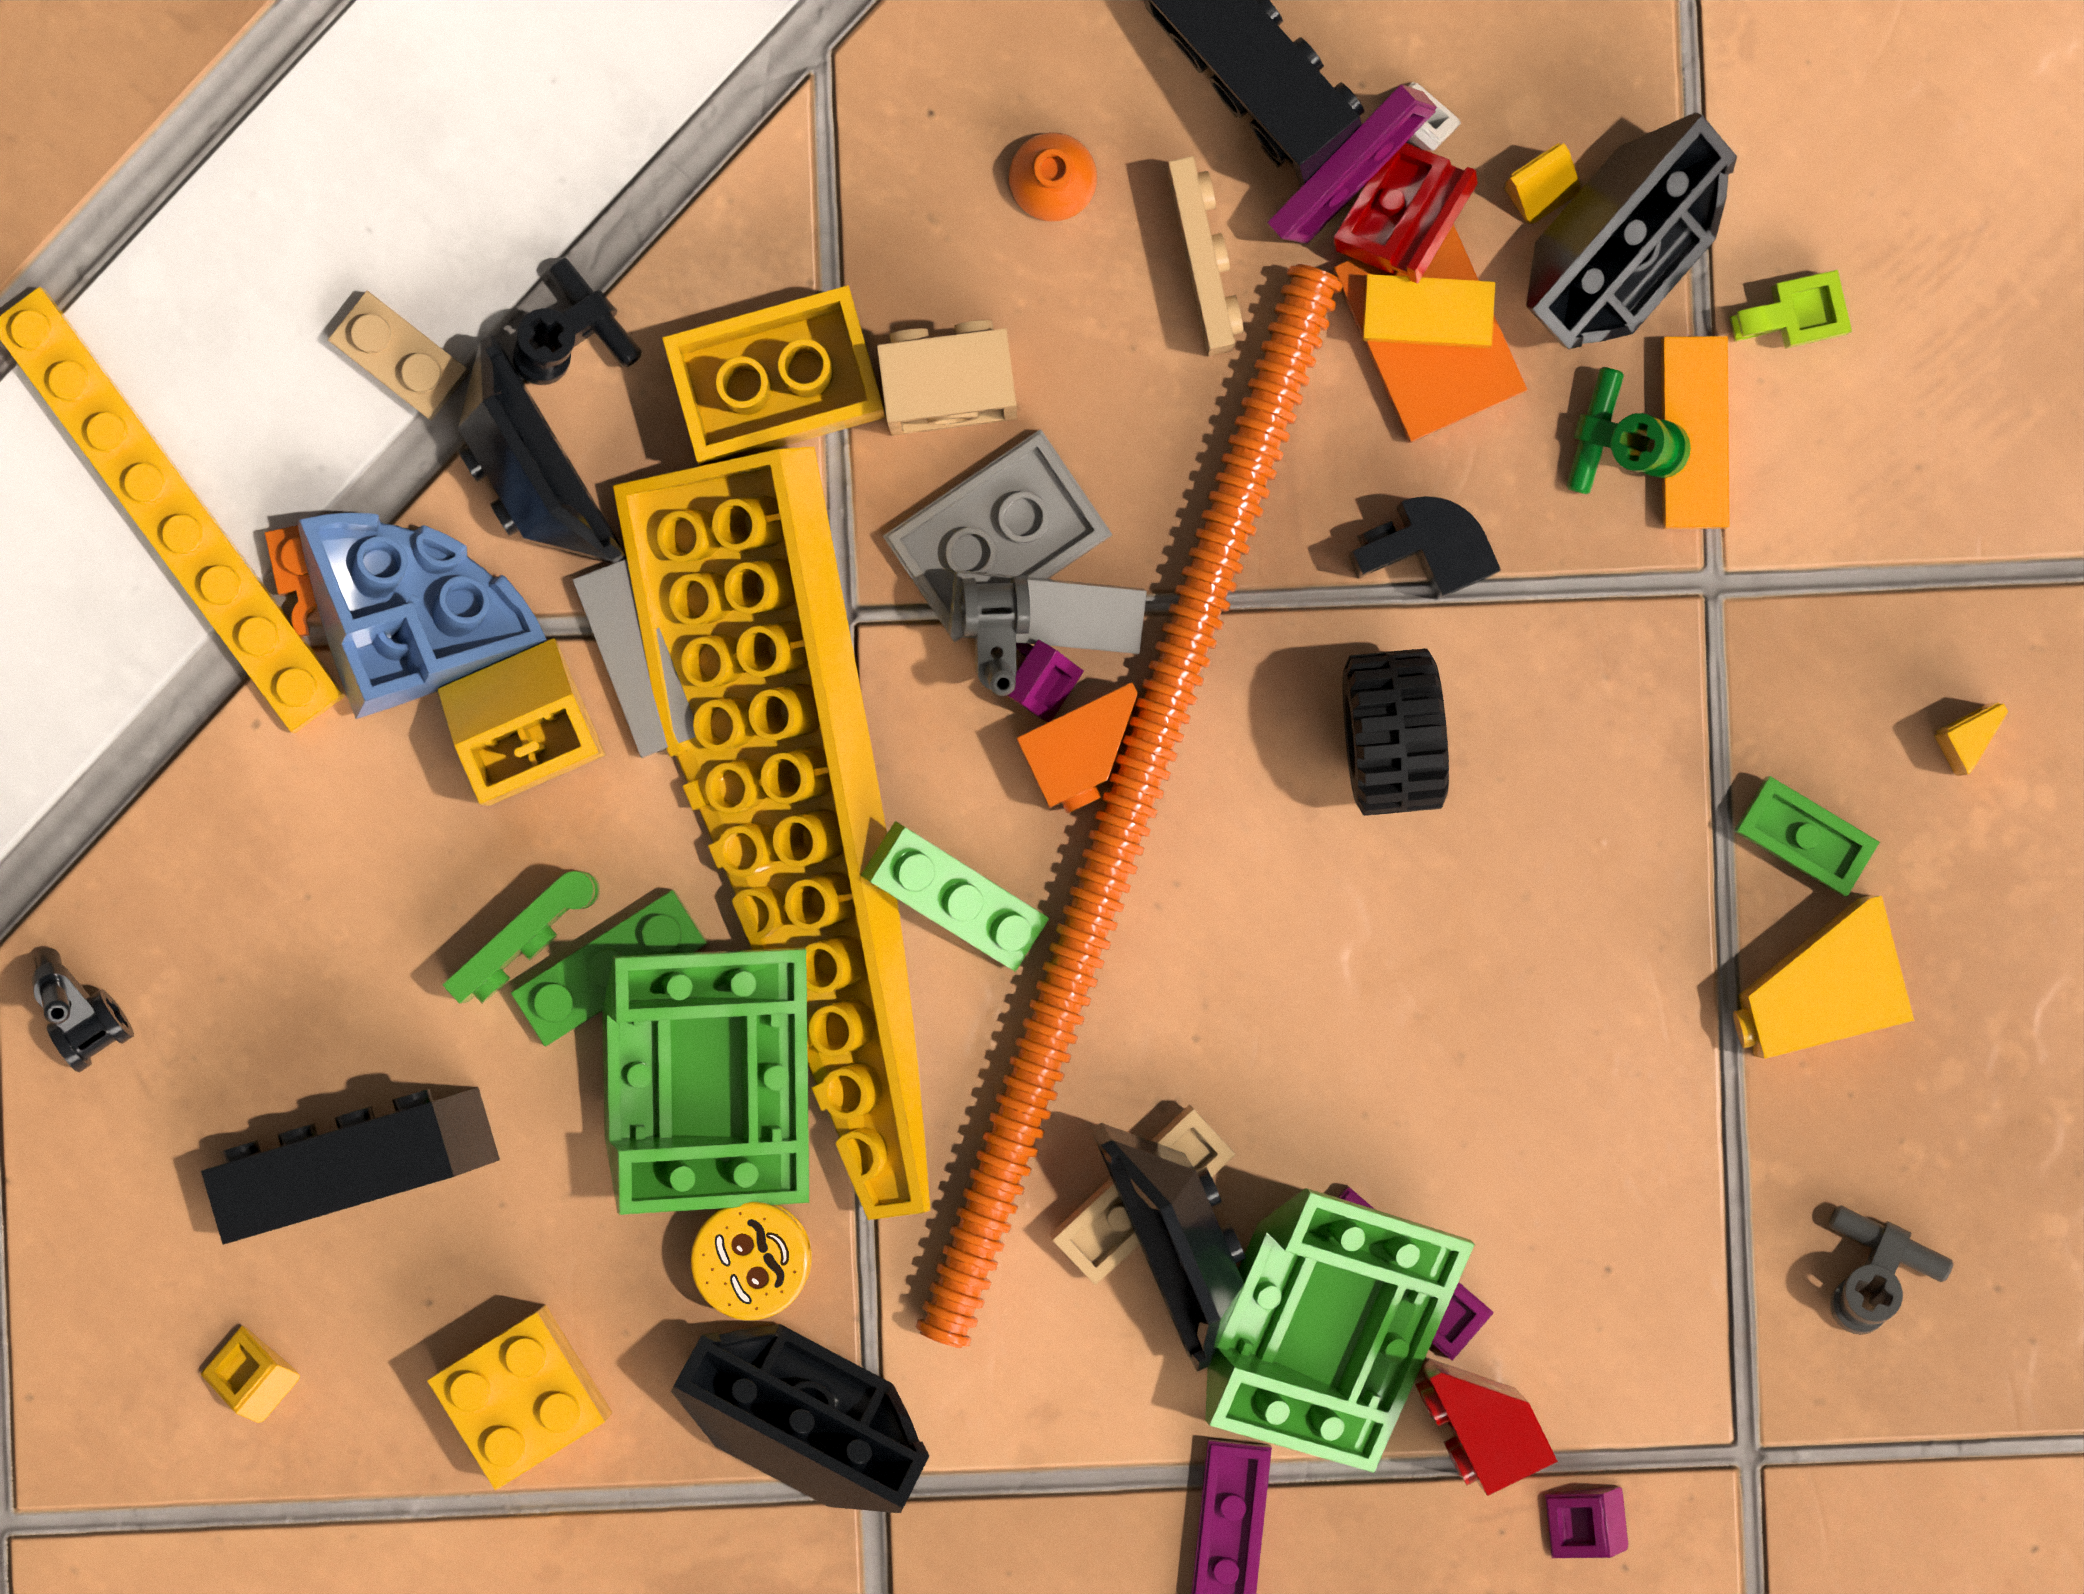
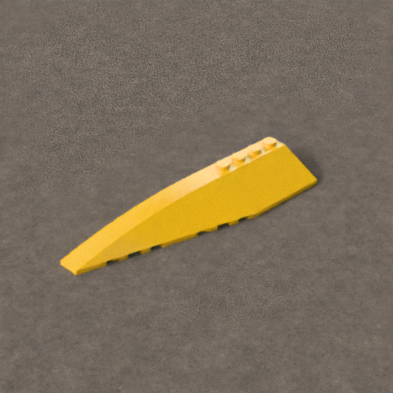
M815 447L776 449L613 485L651 687L668 748H666L670 757L676 756L687 780V784L682 787L692 810L699 809L713 841L712 844L708 845L717 868H724L736 895L732 899V903L752 950L802 947L806 949L808 1065L817 1084L811 1088L821 1111L828 1110L839 1135L836 1147L868 1220L928 1212L930 1211L920 1079L897 898L861 876L863 870L885 838L887 830ZM658 628H660L694 716L693 728L696 737L678 743L673 732L656 632Z

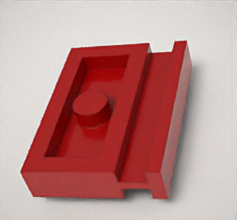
M1405 143L1366 183L1333 238L1336 251L1389 273H1393L1396 270L1406 274L1409 277V281L1418 284L1477 186L1476 170L1470 167H1466L1463 170L1452 166L1447 158Z

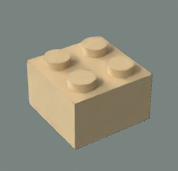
M978 320L954 325L955 335L930 338L928 329L924 328L890 333L891 343L877 345L886 417L891 435L1017 420V405L1007 329L993 330L991 320Z

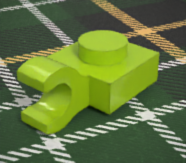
M1838 270L1776 283L1771 287L1774 304L1736 312L1737 315L1729 317L1735 342L1781 330L1785 349L1845 336L1852 332Z

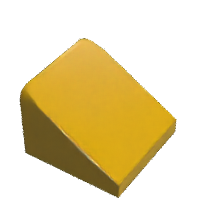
M1557 143L1513 172L1504 187L1525 221L1529 224L1536 223L1575 197L1580 191L1577 173L1570 151L1565 143Z
M2004 703L1986 704L1936 730L1937 734L1934 737L1956 776L1970 774L2008 713Z
M244 1326L237 1330L201 1373L202 1377L236 1414L257 1423L263 1422L300 1378L299 1373L288 1362Z

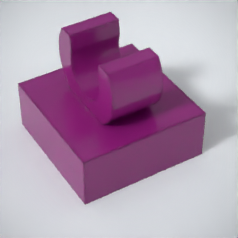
M1039 639L1034 646L1016 642V650L1023 654L1026 659L1016 672V686L1014 690L1007 696L1048 723L1052 721L1084 670Z

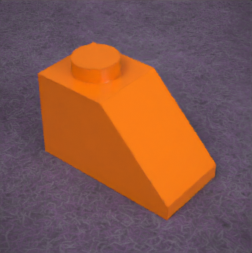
M1132 682L1016 738L1049 808L1062 803L1068 814L1101 798L1096 786L1106 782L1109 778L1138 695Z

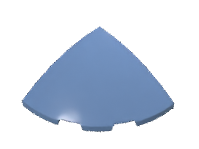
M372 513L326 514L301 519L297 524L320 618L355 719L434 693L440 687L542 644L547 640L535 615L508 579L503 575L499 577L490 575L483 567L467 556L466 545L442 532L425 525L416 530H410L396 525L384 524L379 520V515Z

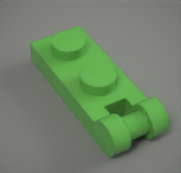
M583 871L567 872L559 877L443 984L445 989L459 1004L469 1002L474 996L483 1004L509 981L510 977L505 973L504 969L521 953L528 960H531L556 938L557 934L551 926L569 909H585L597 901L600 888L596 878L590 873Z

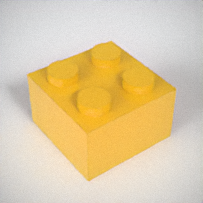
M546 1305L438 1371L427 1380L495 1491L600 1426L613 1413Z

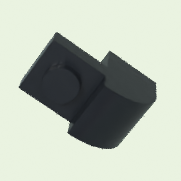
M1429 496L1407 499L1396 507L1405 526L1404 529L1396 531L1393 522L1390 521L1357 536L1361 547L1353 550L1348 555L1359 579L1417 554L1436 600L1489 578L1501 571L1487 536L1474 516L1452 501Z

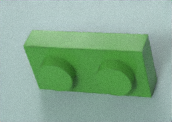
M1771 776L1765 777L1734 829V832L1842 897L1849 895L1880 843Z

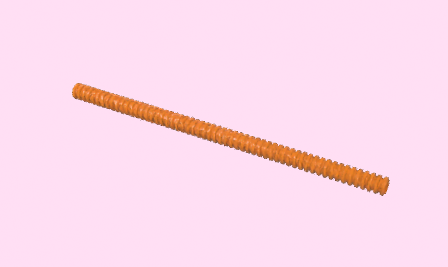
M1303 264L1292 265L1288 268L1287 275L1292 278L1290 285L1285 284L1281 288L1280 293L1285 299L1283 303L1275 305L1274 313L1278 315L1277 322H1270L1267 331L1272 334L1270 341L1262 342L1260 349L1265 353L1263 360H1256L1254 368L1259 373L1257 378L1249 379L1247 387L1252 392L1250 397L1242 399L1241 406L1245 409L1244 415L1237 416L1234 424L1239 428L1237 435H1230L1227 441L1232 446L1230 454H1223L1221 462L1226 465L1224 472H1218L1215 475L1214 480L1219 484L1217 491L1209 492L1208 500L1212 502L1210 510H1203L1201 518L1206 521L1204 529H1196L1194 536L1199 540L1197 548L1191 547L1189 549L1188 556L1193 559L1190 566H1184L1181 574L1186 577L1184 585H1177L1174 592L1180 597L1177 604H1170L1168 612L1173 616L1170 623H1163L1161 630L1166 633L1164 642L1158 641L1156 643L1155 650L1160 652L1157 661L1150 660L1148 668L1153 673L1151 679H1144L1141 687L1146 689L1144 698L1136 699L1135 706L1140 708L1138 716H1131L1128 724L1133 727L1131 736H1123L1121 743L1127 746L1124 755L1117 754L1115 762L1120 764L1117 774L1110 773L1108 779L1109 782L1114 783L1111 792H1104L1102 800L1107 802L1104 812L1098 810L1095 819L1100 821L1098 829H1091L1088 835L1089 838L1093 839L1091 849L1084 848L1082 856L1087 858L1084 868L1077 867L1075 875L1080 877L1077 887L1071 886L1068 893L1074 897L1071 906H1063L1062 913L1067 915L1064 925L1058 923L1055 931L1060 933L1058 943H1050L1049 951L1054 953L1051 962L1044 961L1042 969L1047 971L1044 981L1037 980L1035 988L1041 990L1037 1000H1030L1029 1007L1034 1009L1031 1018L1025 1017L1022 1026L1027 1028L1025 1036H1018L1015 1042L1020 1047L1018 1056L1011 1055L1009 1059V1064L1014 1066L1011 1075L1004 1074L1002 1082L1007 1085L1005 1093H998L995 1099L996 1102L1000 1103L998 1113H990L989 1120L994 1123L992 1130L984 1131L982 1139L987 1141L984 1150H977L975 1157L980 1160L978 1169L971 1168L969 1177L974 1179L971 1188H964L962 1195L967 1198L965 1206H958L955 1213L961 1218L958 1225H951L949 1233L954 1236L952 1243L944 1244L942 1252L947 1257L945 1263H938L935 1270L940 1274L938 1282L930 1283L929 1290L934 1293L932 1300H925L922 1308L927 1312L925 1320H917L915 1327L920 1331L921 1335L956 1348L970 1346L972 1339L967 1335L969 1327L975 1328L977 1326L978 1319L973 1316L975 1309L983 1308L985 1301L980 1297L982 1290H989L992 1283L987 1279L989 1270L996 1271L998 1262L993 1259L996 1252H1003L1005 1244L1000 1241L1002 1233L1010 1232L1012 1225L1006 1221L1009 1214H1016L1018 1206L1013 1202L1015 1196L1023 1195L1025 1187L1020 1182L1022 1176H1029L1032 1169L1027 1166L1029 1157L1037 1156L1038 1149L1033 1147L1035 1139H1042L1045 1133L1040 1128L1042 1119L1049 1120L1052 1113L1046 1109L1049 1100L1056 1101L1058 1093L1053 1090L1055 1082H1062L1065 1074L1060 1071L1063 1062H1070L1071 1055L1066 1052L1069 1043L1076 1044L1078 1036L1073 1034L1076 1024L1083 1025L1085 1019L1079 1014L1082 1006L1088 1007L1091 1002V998L1086 996L1089 987L1095 988L1098 979L1094 978L1093 975L1095 969H1102L1105 963L1104 960L1100 959L1102 949L1109 950L1111 942L1106 940L1109 930L1116 931L1118 923L1113 921L1115 912H1123L1125 906L1119 902L1122 892L1129 893L1131 885L1126 883L1129 873L1135 875L1138 869L1136 865H1133L1135 855H1143L1145 848L1139 845L1142 836L1149 837L1151 829L1146 827L1149 817L1156 818L1158 810L1152 808L1155 799L1163 798L1164 791L1159 789L1162 780L1168 781L1171 772L1167 771L1166 768L1168 762H1175L1178 756L1173 751L1175 742L1182 743L1184 735L1179 732L1182 723L1189 724L1191 716L1186 714L1188 705H1195L1198 699L1193 695L1195 686L1201 687L1204 682V678L1199 676L1201 668H1208L1211 662L1206 657L1208 648H1216L1217 640L1212 638L1214 631L1222 630L1224 622L1219 619L1222 611H1229L1231 605L1226 601L1228 592L1234 593L1236 591L1237 584L1232 582L1235 574H1241L1244 566L1239 563L1241 555H1248L1251 548L1245 543L1248 536L1253 537L1256 534L1257 528L1252 525L1254 518L1262 517L1264 512L1259 504L1261 499H1268L1270 490L1266 488L1267 481L1275 480L1277 472L1272 469L1274 461L1279 462L1283 458L1284 454L1279 450L1280 444L1289 441L1290 434L1285 430L1287 424H1294L1297 416L1292 412L1294 405L1299 406L1302 404L1303 396L1299 394L1300 387L1308 386L1310 378L1305 375L1307 368L1315 367L1317 361L1312 356L1314 349L1318 350L1322 347L1323 340L1318 337L1319 333L1328 329L1330 322L1325 316L1327 312L1335 310L1336 302L1332 300L1333 294L1340 293L1343 284L1338 281L1339 279L1321 269Z

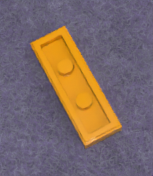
M1728 336L1663 337L1661 339L1662 420H1668L1680 425L1686 431L1691 445L1690 456L1684 468L1674 476L1662 478L1663 529H1727L1730 527Z

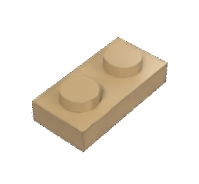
M368 290L328 339L329 342L430 421H432L470 372L465 366Z

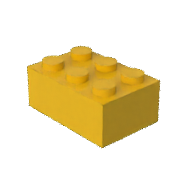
M849 285L662 337L696 460L700 466L762 453L886 418Z

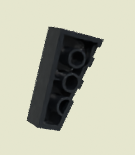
M1143 0L1147 11L1199 73H1203L1208 68L1215 73L1209 80L1231 113L1236 118H1242L1249 113L1254 119L1249 125L1262 144L1261 149L1277 168L1288 161L1296 171L1300 188L1362 125L1360 115L1365 111L1357 97L1344 83L1340 82L1333 87L1319 72L1324 67L1321 59L1302 37L1292 42L1279 27L1283 23V19L1270 0Z
M479 1087L434 1101L430 1089L393 1099L395 1112L375 1118L372 1106L334 1117L338 1129L320 1135L317 1133L315 1123L277 1134L280 1147L261 1152L258 1140L220 1151L224 1164L202 1170L201 1174L222 1245L449 1179L499 1161V1154Z

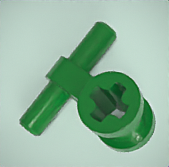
M1602 367L1599 369L1587 414L1580 413L1573 438L1579 439L1566 486L1568 490L1586 495L1591 492L1604 447L1611 448L1615 460L1625 469L1644 472L1657 478L1674 476L1684 468L1689 459L1691 450L1689 437L1680 425L1668 420H1659L1654 416L1644 413L1628 415L1619 423L1611 422L1624 374L1619 370ZM1650 439L1655 440L1652 452L1647 451Z

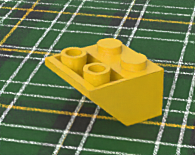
M555 638L437 689L453 744L480 805L491 806L606 755Z

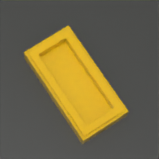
M1367 274L1362 341L1490 348L1492 346L1495 282L1422 277L1417 284L1409 281V277Z

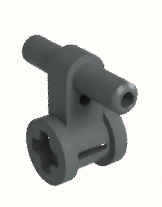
M1012 576L1011 583L976 584L975 578H961L959 586L961 630L963 636H974L976 673L980 682L986 688L999 696H1006L1016 686V634H1028L1030 629V596L1027 577Z
M1842 1205L1837 1206L1830 1217L1828 1224L1831 1229L1872 1248L1865 1265L1856 1269L1847 1279L1841 1282L1831 1296L1830 1308L1833 1318L1841 1328L1850 1333L1858 1335L1871 1333L1897 1313L1903 1300L1902 1286L1895 1276L1899 1263L1939 1282L1946 1281L1954 1265L1952 1259L1911 1240V1232L1889 1221L1881 1225ZM1862 1289H1866L1871 1293L1869 1303L1874 1308L1870 1311L1862 1307L1864 1296L1859 1293Z

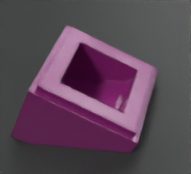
M1603 1487L1548 1493L1545 1495L1552 1558H1611L1628 1549L1624 1498L1621 1487Z

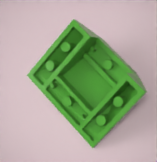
M802 947L613 956L603 1004L602 1022L604 1137L617 1213L625 1215L734 1208L748 1202H762L770 1205L809 1203L806 949Z
M1305 1188L1258 1222L1245 1252L1246 1259L1240 1263L1238 1271L1244 1285L1211 1363L1207 1367L1205 1421L1212 1427L1374 1473L1475 1244L1470 1239Z

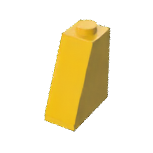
M1869 895L1852 902L1738 994L1742 1009L1733 1011L1734 1024L1741 1046L1743 1048L1752 1047L1754 1056L1763 1059L1914 1021L1882 896Z

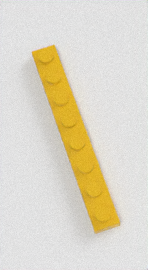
M39 286L0 315L1 342L289 731L297 733L344 698L346 694L306 640L296 633L286 613L48 292Z

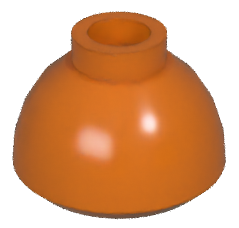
M1057 132L1043 133L1029 139L1016 152L1009 169V185L1015 201L1026 213L1044 221H1062L1080 213L1091 201L1097 186V168L1088 149L1074 137Z

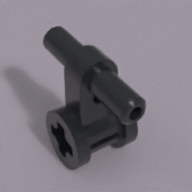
M559 258L549 266L547 274L573 306L563 313L550 308L536 309L528 313L521 320L513 352V363L519 375L526 381L537 385H549L559 381L568 371L573 348L594 333L622 367L633 365L641 357L642 351L616 320L617 309L601 290L595 292L567 258ZM535 341L541 346L537 350L532 347ZM553 344L555 352H551L548 346Z
M44 948L36 954V970L32 976L34 997L43 1008L46 1020L50 1022L47 1025V1031L53 1044L75 1071L81 1072L92 1064L91 1057L113 1042L118 1041L123 1044L134 1037L133 1029L127 1017L105 990L100 989L90 996L70 971L62 965L61 956L57 950Z

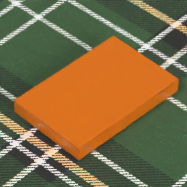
M1454 224L1423 274V278L1479 281ZM1354 258L1332 269L1334 275L1339 279L1338 281L1343 284L1341 291L1362 337L1367 274L1408 277V275L1396 270L1393 273H1389ZM1495 315L1493 316L1492 346L1490 348L1364 341L1409 443L1527 391V387Z

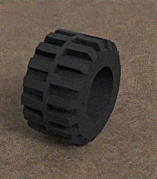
M1426 648L1349 655L1343 669L1342 694L1349 774L1356 805L1364 816L1441 809L1449 788V755L1442 686L1434 658Z

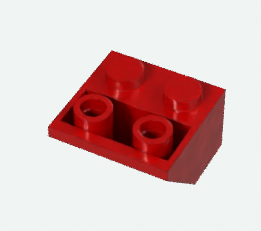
M1431 1358L1423 1361L1421 1370L1426 1379L1415 1384L1436 1425L1440 1427L1446 1423L1448 1424L1454 1437L1443 1443L1466 1486L1477 1481L1485 1494L1489 1496L1558 1462L1530 1403L1515 1387Z

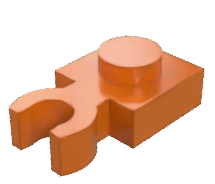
M298 526L265 532L278 595L285 596L297 593L298 602L292 611V625L299 636H310V627L307 622L308 615L318 607L304 558Z

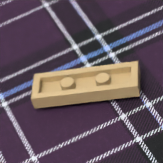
M1194 156L1169 161L1167 175L1207 356L1232 352L1235 346L1233 335L1243 333L1244 329L1236 295L1225 297L1220 272L1230 270L1223 234L1211 235L1206 210L1216 208L1210 174L1208 171L1197 173Z
M1190 1104L1151 1140L1185 1153L1196 1171L1207 1167L1211 1177L1236 1155ZM1112 1178L1104 1183L1050 1234L1054 1243L1094 1285L1098 1284L1140 1244Z

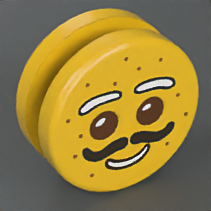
M748 1202L740 1207L718 1209L698 1231L691 1251V1271L700 1294L717 1311L740 1320L768 1318L787 1308L798 1297L806 1284L812 1263L810 1240L799 1219L782 1205H770L762 1202Z

